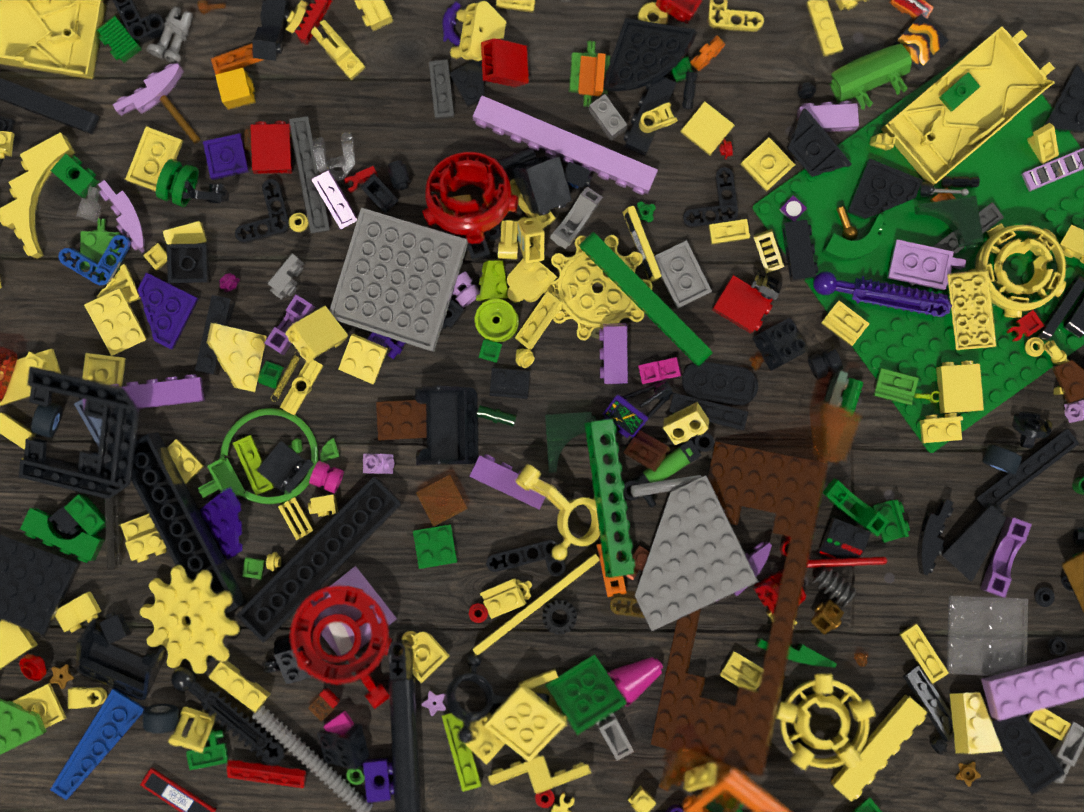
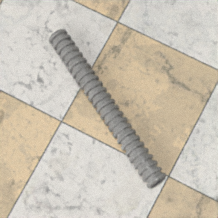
M261 706L252 715V719H256L257 724H262L261 727H265L266 732L269 731L271 736L274 735V739H278L279 744H284L283 747H287L289 749L288 752H292L293 756L296 755L298 757L297 760L302 761L301 764H306V768H310V772H314L316 777L319 776V780H323L324 785H329L328 788H332L333 793H337L338 797L341 796L342 801L347 802L346 805H351L352 810L355 809L356 812H369L372 809V803L369 804L363 795H359V791H355V787H351L350 783L347 784L345 782V778L342 779L341 775H337V771H333L332 766H327L328 763H324V759H320L318 754L315 755V751H311L310 746L307 747L305 742L302 743L301 738H297L296 734L293 735L292 730L287 729L288 726L282 725L283 722H279V718H275L273 713L270 714V710L265 709L266 706Z

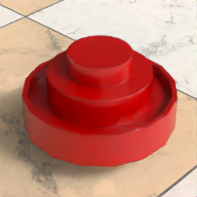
M27 654L20 659L21 671L28 679L40 681L46 675L45 661L41 657Z

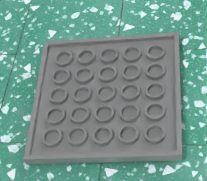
M361 208L329 311L339 322L434 352L468 245L467 239Z

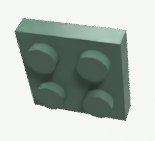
M839 371L833 374L821 410L830 412L840 407L843 399L840 395L842 390L847 388L849 379H847L848 373Z

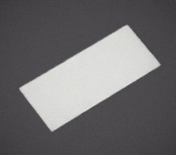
M341 623L328 625L340 654L349 652L353 645L346 628Z

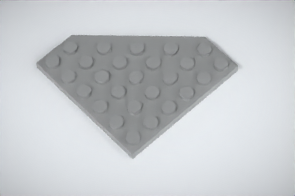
M707 476L699 478L670 493L635 594V598L651 631L758 582Z

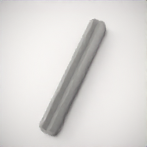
M696 475L634 485L631 487V494L633 497L674 491L702 478V476Z

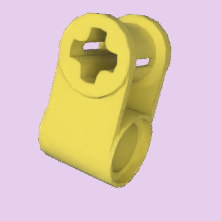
M670 102L645 112L639 121L641 131L651 133L677 122V118L673 116L670 109ZM650 119L653 125L647 126L643 120Z
M101 687L68 688V708L78 709L101 705L108 697L107 691Z

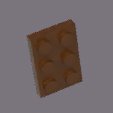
M416 400L376 402L378 441L427 438L426 404L417 403Z

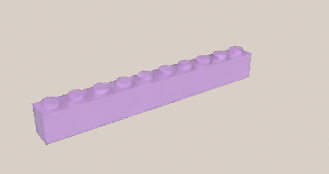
M481 96L473 114V121H476L475 124L482 128L487 126L492 128L496 134L511 136L510 139L515 142L521 143L523 141L528 143V147L534 150L542 149L546 151L545 154L548 156L561 157L567 164L570 161L598 173L600 178L605 180L610 178L615 180V183L619 186L626 187L627 185L632 187L634 192L641 195L644 193L648 194L658 171L653 167L485 96Z

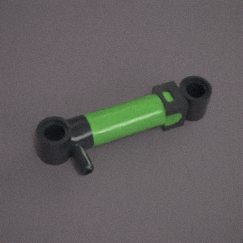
M708 433L696 435L693 442L689 440L668 454L656 472L647 468L624 484L623 496L628 500L638 499L640 496L633 497L627 494L626 489L628 486L666 480L689 463L701 457L700 452L711 450L714 445L713 437ZM701 437H705L708 440L706 448H702L699 445ZM651 494L643 496L650 508L656 505Z

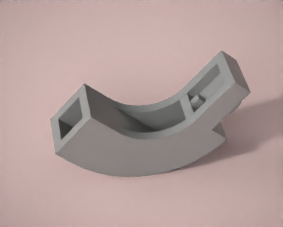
M586 187L566 218L552 233L550 239L565 249L570 246L590 219L603 197L589 187Z

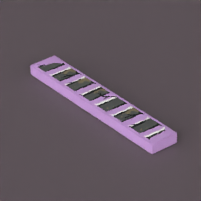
M1084 148L1021 174L1029 192L1083 170Z

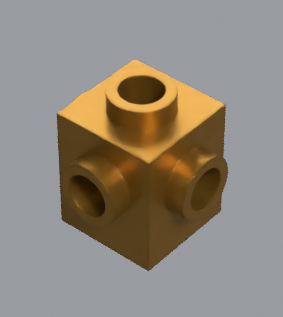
M831 600L825 604L821 602L814 609L816 613L810 621L825 635L830 630H835L842 623L840 619L844 612Z

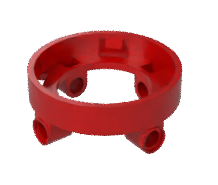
M331 586L321 589L309 596L301 604L294 616L291 626V645L294 655L305 671L323 682L338 685L340 683L357 681L370 674L380 664L384 655L387 656L389 653L392 638H389V625L386 615L377 601L363 592V589L352 586ZM329 592L331 597L320 601L315 606L312 605V600L316 602L325 597L323 593ZM339 604L350 605L359 609L366 616L371 628V641L367 651L360 659L348 665H333L324 661L316 653L311 640V634L318 615L325 609ZM374 605V608H373V609H374V611L376 612L378 618L381 617V620H382L381 623L378 622V619H377L375 613L373 612V610H372L369 606ZM302 646L304 648L306 655L312 662V664L309 666H307L304 663L307 661V659L305 658L303 652H298L297 650ZM368 663L370 664V667H368L367 669H362L361 671L356 673V676L353 677V672L360 670Z

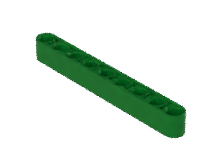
M591 232L579 244L581 250L695 365L699 367L713 354L710 348L598 235Z

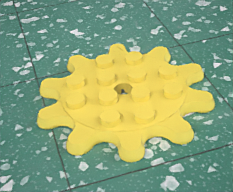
M614 235L607 236L604 240L606 245L635 273V269L643 261L642 255L639 252H633L628 256H621L617 251L618 238ZM579 236L575 240L576 254L573 257H565L557 253L551 259L552 265L559 270L560 276L556 281H553L544 293L549 291L563 302V305L553 318L554 322L561 324L568 319L575 320L578 324L577 337L584 341L590 338L593 329L598 327L603 329V324L619 323L624 318L640 322L644 318V312L581 250L579 244L586 237ZM642 280L652 290V283L649 280ZM600 283L603 286V291L594 293L592 290L593 284Z
M176 565L171 570V584H165L159 578H154L149 584L150 590L155 595V604H145L140 609L141 616L151 620L154 625V631L148 636L147 644L151 647L163 645L167 649V665L170 668H178L182 660L187 659L195 673L203 674L207 670L206 659L209 655H212L218 661H226L229 658V651L223 644V638L225 635H236L239 632L238 624L227 619L224 614L225 608L232 603V595L227 591L215 594L211 590L212 575L209 571L202 570L199 572L196 580H191L187 577L184 567ZM186 616H189L190 619H191V624H190V625H189V624H185V623H186V620H185V617H186Z

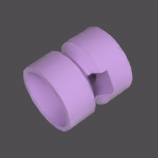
M467 272L458 275L452 295L457 296L456 301L462 308L476 300V295L480 294L479 288L471 284L472 279ZM466 285L467 288L460 292L459 289Z

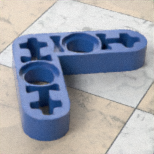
M125 235L114 236L99 263L73 248L62 249L58 256L63 265L97 285H106L110 283L130 248L131 242ZM117 240H124L123 244L125 247H120L117 252L111 251L118 248ZM71 252L70 256L72 258L78 259L80 257V259L77 262L73 260L66 261L67 257L65 256V253ZM109 255H114L116 258V263L113 266L107 263ZM83 261L90 264L88 272L81 270V263ZM94 270L97 273L104 272V277L106 278V280L100 281V276L92 273L94 272Z

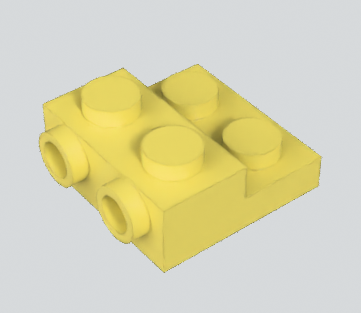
M149 514L120 524L127 541L125 544L131 561L137 560L139 563L148 560V555L153 553L158 556L167 552V548Z

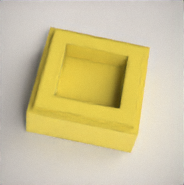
M158 243L143 255L155 270L160 269L167 263V252Z

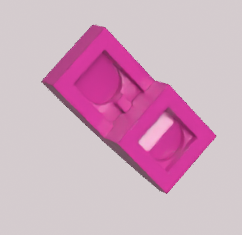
M678 357L638 365L642 384L682 376Z

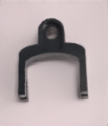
M185 181L184 187L187 189V192H184L183 199L192 198L214 204L229 202V193L223 184L219 183V185L215 184L214 186L209 184V192L195 190L189 181Z

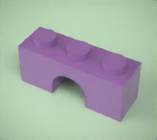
M295 295L285 310L286 315L279 326L274 327L264 343L285 355L292 344L285 334L292 324L310 315L315 307L303 298Z

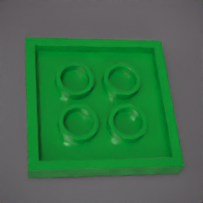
M595 654L546 684L547 690L576 735H579L627 704Z

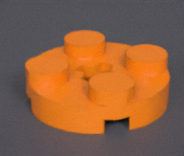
M718 35L710 42L711 45L706 43L700 49V56L697 55L690 62L698 71L707 66L710 60L716 57L724 48L725 43Z

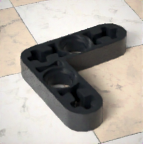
M722 167L715 175L719 206L687 210L682 220L686 227H703L736 220L738 207L733 172L729 168ZM722 172H725V175H729L726 179V185L731 184V186L720 188V185L723 186L724 184L723 178H719ZM724 190L731 192L732 198L730 200L722 198L721 193ZM727 209H730V212H734L731 219H728V216H721V220H719L718 210H721L720 214L726 213ZM708 211L714 212L715 220H706L705 213ZM699 212H702L701 219L703 223H700V219H695L693 223L690 220H686L689 214H692L693 217H699Z
M265 180L262 185L270 218L239 226L235 230V237L239 242L245 244L284 234L290 229L283 194L276 180ZM269 184L276 186V188L273 189L274 195H279V197H273L271 199H268L269 197H272L271 192L267 190V188H269ZM278 201L281 203L279 211L271 209L273 202ZM274 215H280L282 222H286L283 225V229L276 227L279 224V220L277 217L273 218ZM262 224L268 227L264 235L259 234L257 230ZM251 227H253V231L256 235V237H253L252 233L247 234L246 239L239 236L240 234H242V230H245L246 232H251Z

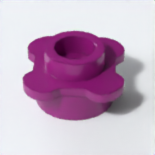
M228 273L220 279V288H224L225 292H229L236 288L240 280L235 278V275Z

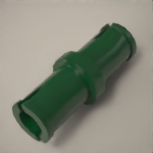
M482 405L479 406L477 417L492 420L496 424L499 422L514 427L517 416L502 412L498 408L495 410Z

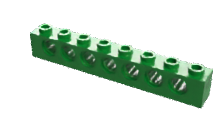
M613 419L587 422L584 424L605 576L618 577L634 574L635 561L631 555L632 541L628 533L630 524L628 519H626L627 503L623 497L624 483L620 476L622 466L618 461L619 446L615 440L616 425L613 423ZM602 435L606 439L604 445L600 442V437ZM605 454L608 456L607 464L603 462V456ZM607 474L611 476V481L609 484L606 482L605 479ZM610 493H612L614 496L612 502H609L608 496ZM613 512L616 514V520L614 522L611 520V514ZM616 531L619 534L617 541L614 540V533ZM618 551H620L622 554V557L619 561L616 558V554Z

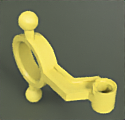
M527 464L515 482L527 491L531 489L545 496L560 510L557 525L564 540L561 545H556L552 549L553 557L556 560L565 559L568 553L567 548L571 543L577 546H587L595 542L600 536L595 497L593 500L582 497L567 501L553 486L539 480L540 472ZM583 504L590 510L591 526L586 535L581 538H575L569 531L568 518L576 506Z

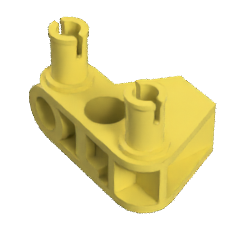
M488 2L471 3L466 9L457 11V19L463 22L460 46L451 48V56L455 59L462 57L465 60L481 61V42L493 38H504L506 21Z

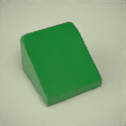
M266 361L259 373L258 382L276 389L284 367Z

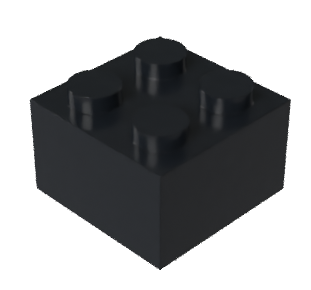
M167 244L168 283H210L208 244Z

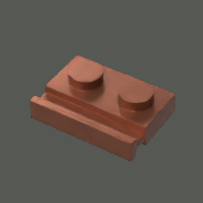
M639 430L637 436L632 439L623 453L656 472L666 457L665 454L667 451H670V448Z

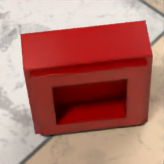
M325 688L319 694L332 708L340 702V699L329 688Z

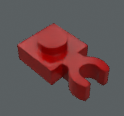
M1032 310L1015 321L1018 327H1011L1006 332L1007 334L1012 331L1017 333V336L1012 339L1015 342L1022 338L1023 333L1026 337H1029L1042 328L1044 324L1035 311Z

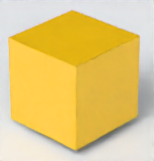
M244 68L215 75L222 103L227 109L255 102L253 95L254 86Z

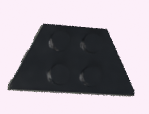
M1079 66L1073 68L1043 126L1051 123L1055 130H1059V132H1084V73Z
M804 108L786 147L811 177L851 166L852 163L808 110Z

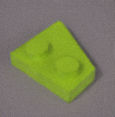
M503 260L483 263L482 276L479 281L481 290L480 294L476 295V301L508 298Z

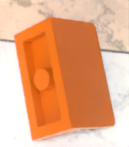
M598 53L596 57L581 56L578 94L602 95L606 54Z

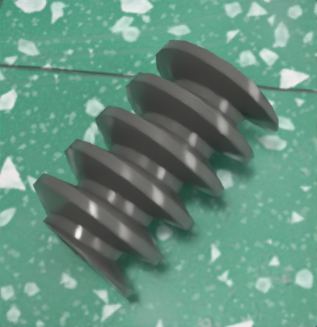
M832 567L823 568L814 577L812 583L819 581L818 588L820 589L825 586L826 588L823 593L826 594L830 591L831 595L829 598L837 597L835 603L843 602L841 606L843 608L854 597L856 588H850L849 582L844 583L843 577L838 578V572L832 573Z

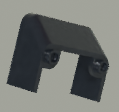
M92 618L77 641L75 668L80 674L139 700H145L162 665L164 648L160 647L157 654L148 653L143 658L108 644L104 632L96 630V619Z

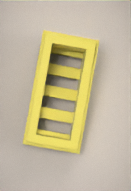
M772 229L754 235L765 272L769 273L783 268L784 264ZM768 237H770V239H771V240L766 241V242H763V243H760V241H759V240H762V239H765V238H768ZM771 244L773 245L772 248H769L764 251L762 250L763 247L769 246ZM772 252L776 253V255L770 256L768 258H765L764 256ZM778 259L777 263L767 265V262Z

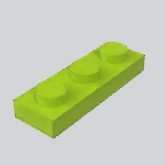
M252 435L234 442L233 445L255 495L258 496L275 488L272 483L257 472V468L262 464L263 460Z

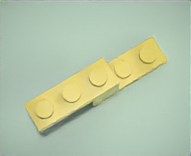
M537 754L530 762L521 763V761L511 764V768L503 771V768L494 770L488 778L491 785H496L528 772L536 794L591 774V770L588 764L579 763L572 766L573 770L571 771L561 770L554 773L555 777L552 778L545 757H540Z

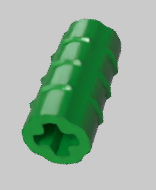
M847 378L849 382L841 395L843 399L836 415L853 419L864 382Z

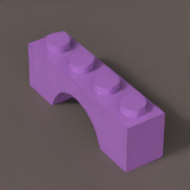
M1006 517L982 582L981 590L1005 598L1011 582V567L1019 548L1025 543L1032 524L1013 517Z

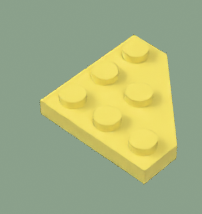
M211 323L207 343L218 357L217 360L223 370L227 372L234 388L255 392L265 348L264 342L267 336Z

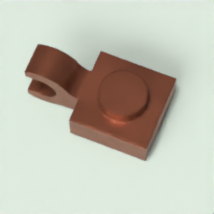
M639 545L632 555L635 561L634 574L625 576L633 580L639 570L644 571L650 552Z

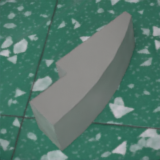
M614 713L597 723L617 761L634 752Z
M1075 722L1071 723L1072 725L1063 740H1058L1051 751L1066 773L1054 781L1055 783H1063L1070 767L1075 765L1084 747V728Z

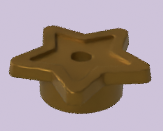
M68 664L62 668L53 666V677L49 682L58 683L61 689H65L67 682L74 680L75 677L71 675Z
M971 762L968 765L959 763L960 772L956 775V779L964 780L967 786L970 787L975 779L981 777L975 770L976 763Z

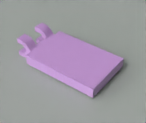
M895 240L887 278L945 290L948 285L947 275L951 273L952 267L957 269L965 268L966 260L953 258V251Z

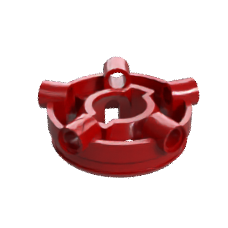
M462 152L445 158L433 168L426 182L425 198L427 208L422 210L429 226L437 223L446 231L466 235L469 243L477 244L484 240L483 232L498 225L505 218L508 211H517L518 195L512 194L509 178L497 160L482 153ZM495 173L504 181V184H499L498 190H496L493 177ZM465 185H476L484 191V203L478 207L475 200L468 202L457 201L451 197L449 198L447 196L448 192H456ZM432 191L440 192L442 203L454 213V216L444 212L443 206L436 194L431 196ZM487 208H491V209L488 210L487 212H485V213H483V214H480V213H482L483 211H485Z

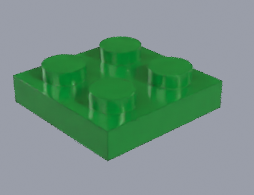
M451 524L413 531L419 569L457 563Z

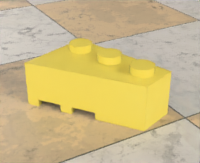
M980 692L950 694L955 752L972 754L1002 751Z

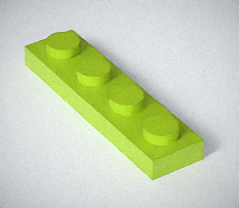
M452 713L442 715L462 792L481 787L473 752L458 739V732L462 729L463 721L454 717Z

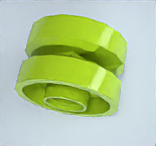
M489 299L477 309L475 326L478 332L487 340L496 343L505 342L511 339L517 332L519 318L515 309L507 301ZM495 317L500 318V322L498 324L493 323V319Z

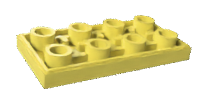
M988 270L948 274L956 350L996 347Z
M54 349L36 353L37 356L48 362L45 366L46 368H53L58 373H61ZM26 357L0 365V406L30 397L31 386H27L28 373L19 368Z

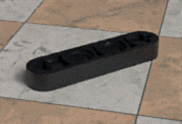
M1079 274L1074 278L1044 323V326L1038 332L1037 336L1044 341H1048L1083 290L1084 277Z

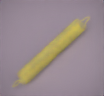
M294 355L293 361L291 359L290 367L288 365L287 372L285 370L284 377L282 376L281 382L279 381L273 395L278 397L279 391L281 395L282 386L284 390V385L286 386L287 380L289 381L294 365L296 368L299 357Z

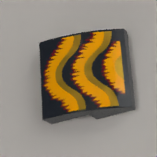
M921 14L899 36L892 46L902 44L911 56L912 65L919 71L949 40Z

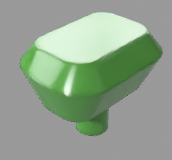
M298 438L294 439L289 448L295 453H301V440Z

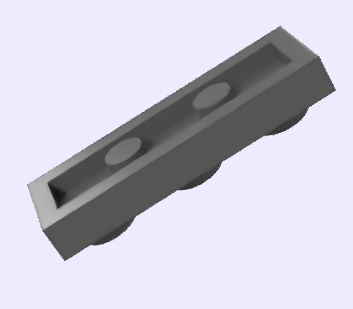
M448 59L429 61L435 119L454 117Z

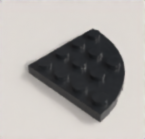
M625 18L604 78L603 90L628 91L644 87L659 80L676 67L687 54L696 37V30Z

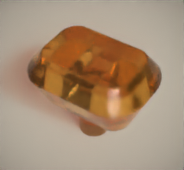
M762 356L749 359L754 370H759L764 361Z
M856 653L854 655L856 662L860 667H865L868 663L866 659L869 657L868 654Z

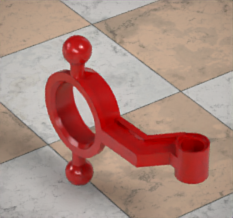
M361 613V617L356 621L342 614H333L323 618L313 631L312 642L316 653L323 660L330 663L348 661L351 664L357 661L354 655L358 652L361 645V631L359 627L365 623L369 624L366 616ZM333 623H343L349 626L355 636L354 644L350 651L341 656L327 654L320 645L322 631ZM304 654L305 658L307 659V661L304 663L307 666L311 665L312 662L310 661L308 656ZM297 661V666L301 670H304L303 667ZM369 675L361 678L364 686L369 691L365 694V697L374 709L389 699V694L381 683L375 686Z

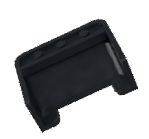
M454 386L415 387L416 402L426 404L427 448L417 451L416 465L476 463L478 460V406L475 389Z

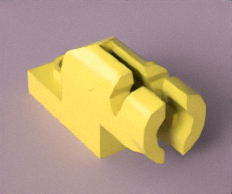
M326 20L321 21L322 29L328 34L329 38L324 39L316 27L312 29V35L352 80L365 69V66Z

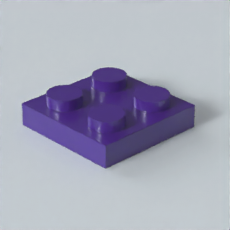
M240 133L203 141L212 180L249 172L243 139Z

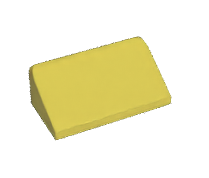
M200 221L163 231L167 244H200L207 242L203 224Z
M0 412V434L25 450L26 439L28 437L34 438L36 433H33L6 413Z

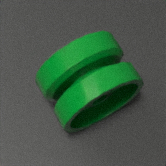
M172 158L164 164L158 177L156 197L167 202L172 199L173 204L184 208L191 200L183 199L184 192H187V189L184 187L185 181H189L192 187L196 189L199 175L198 169L188 164L182 166L180 161Z

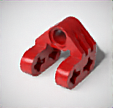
M784 569L753 586L762 604L768 606L774 616ZM803 588L801 592L799 605L806 599V594Z

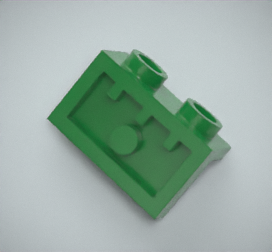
M898 499L872 505L873 509L879 511L889 521L880 534L883 543L909 536L910 527L908 522L904 521L902 515L904 508L902 503L898 502Z

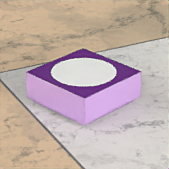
M793 195L780 211L790 221L794 222L807 207Z

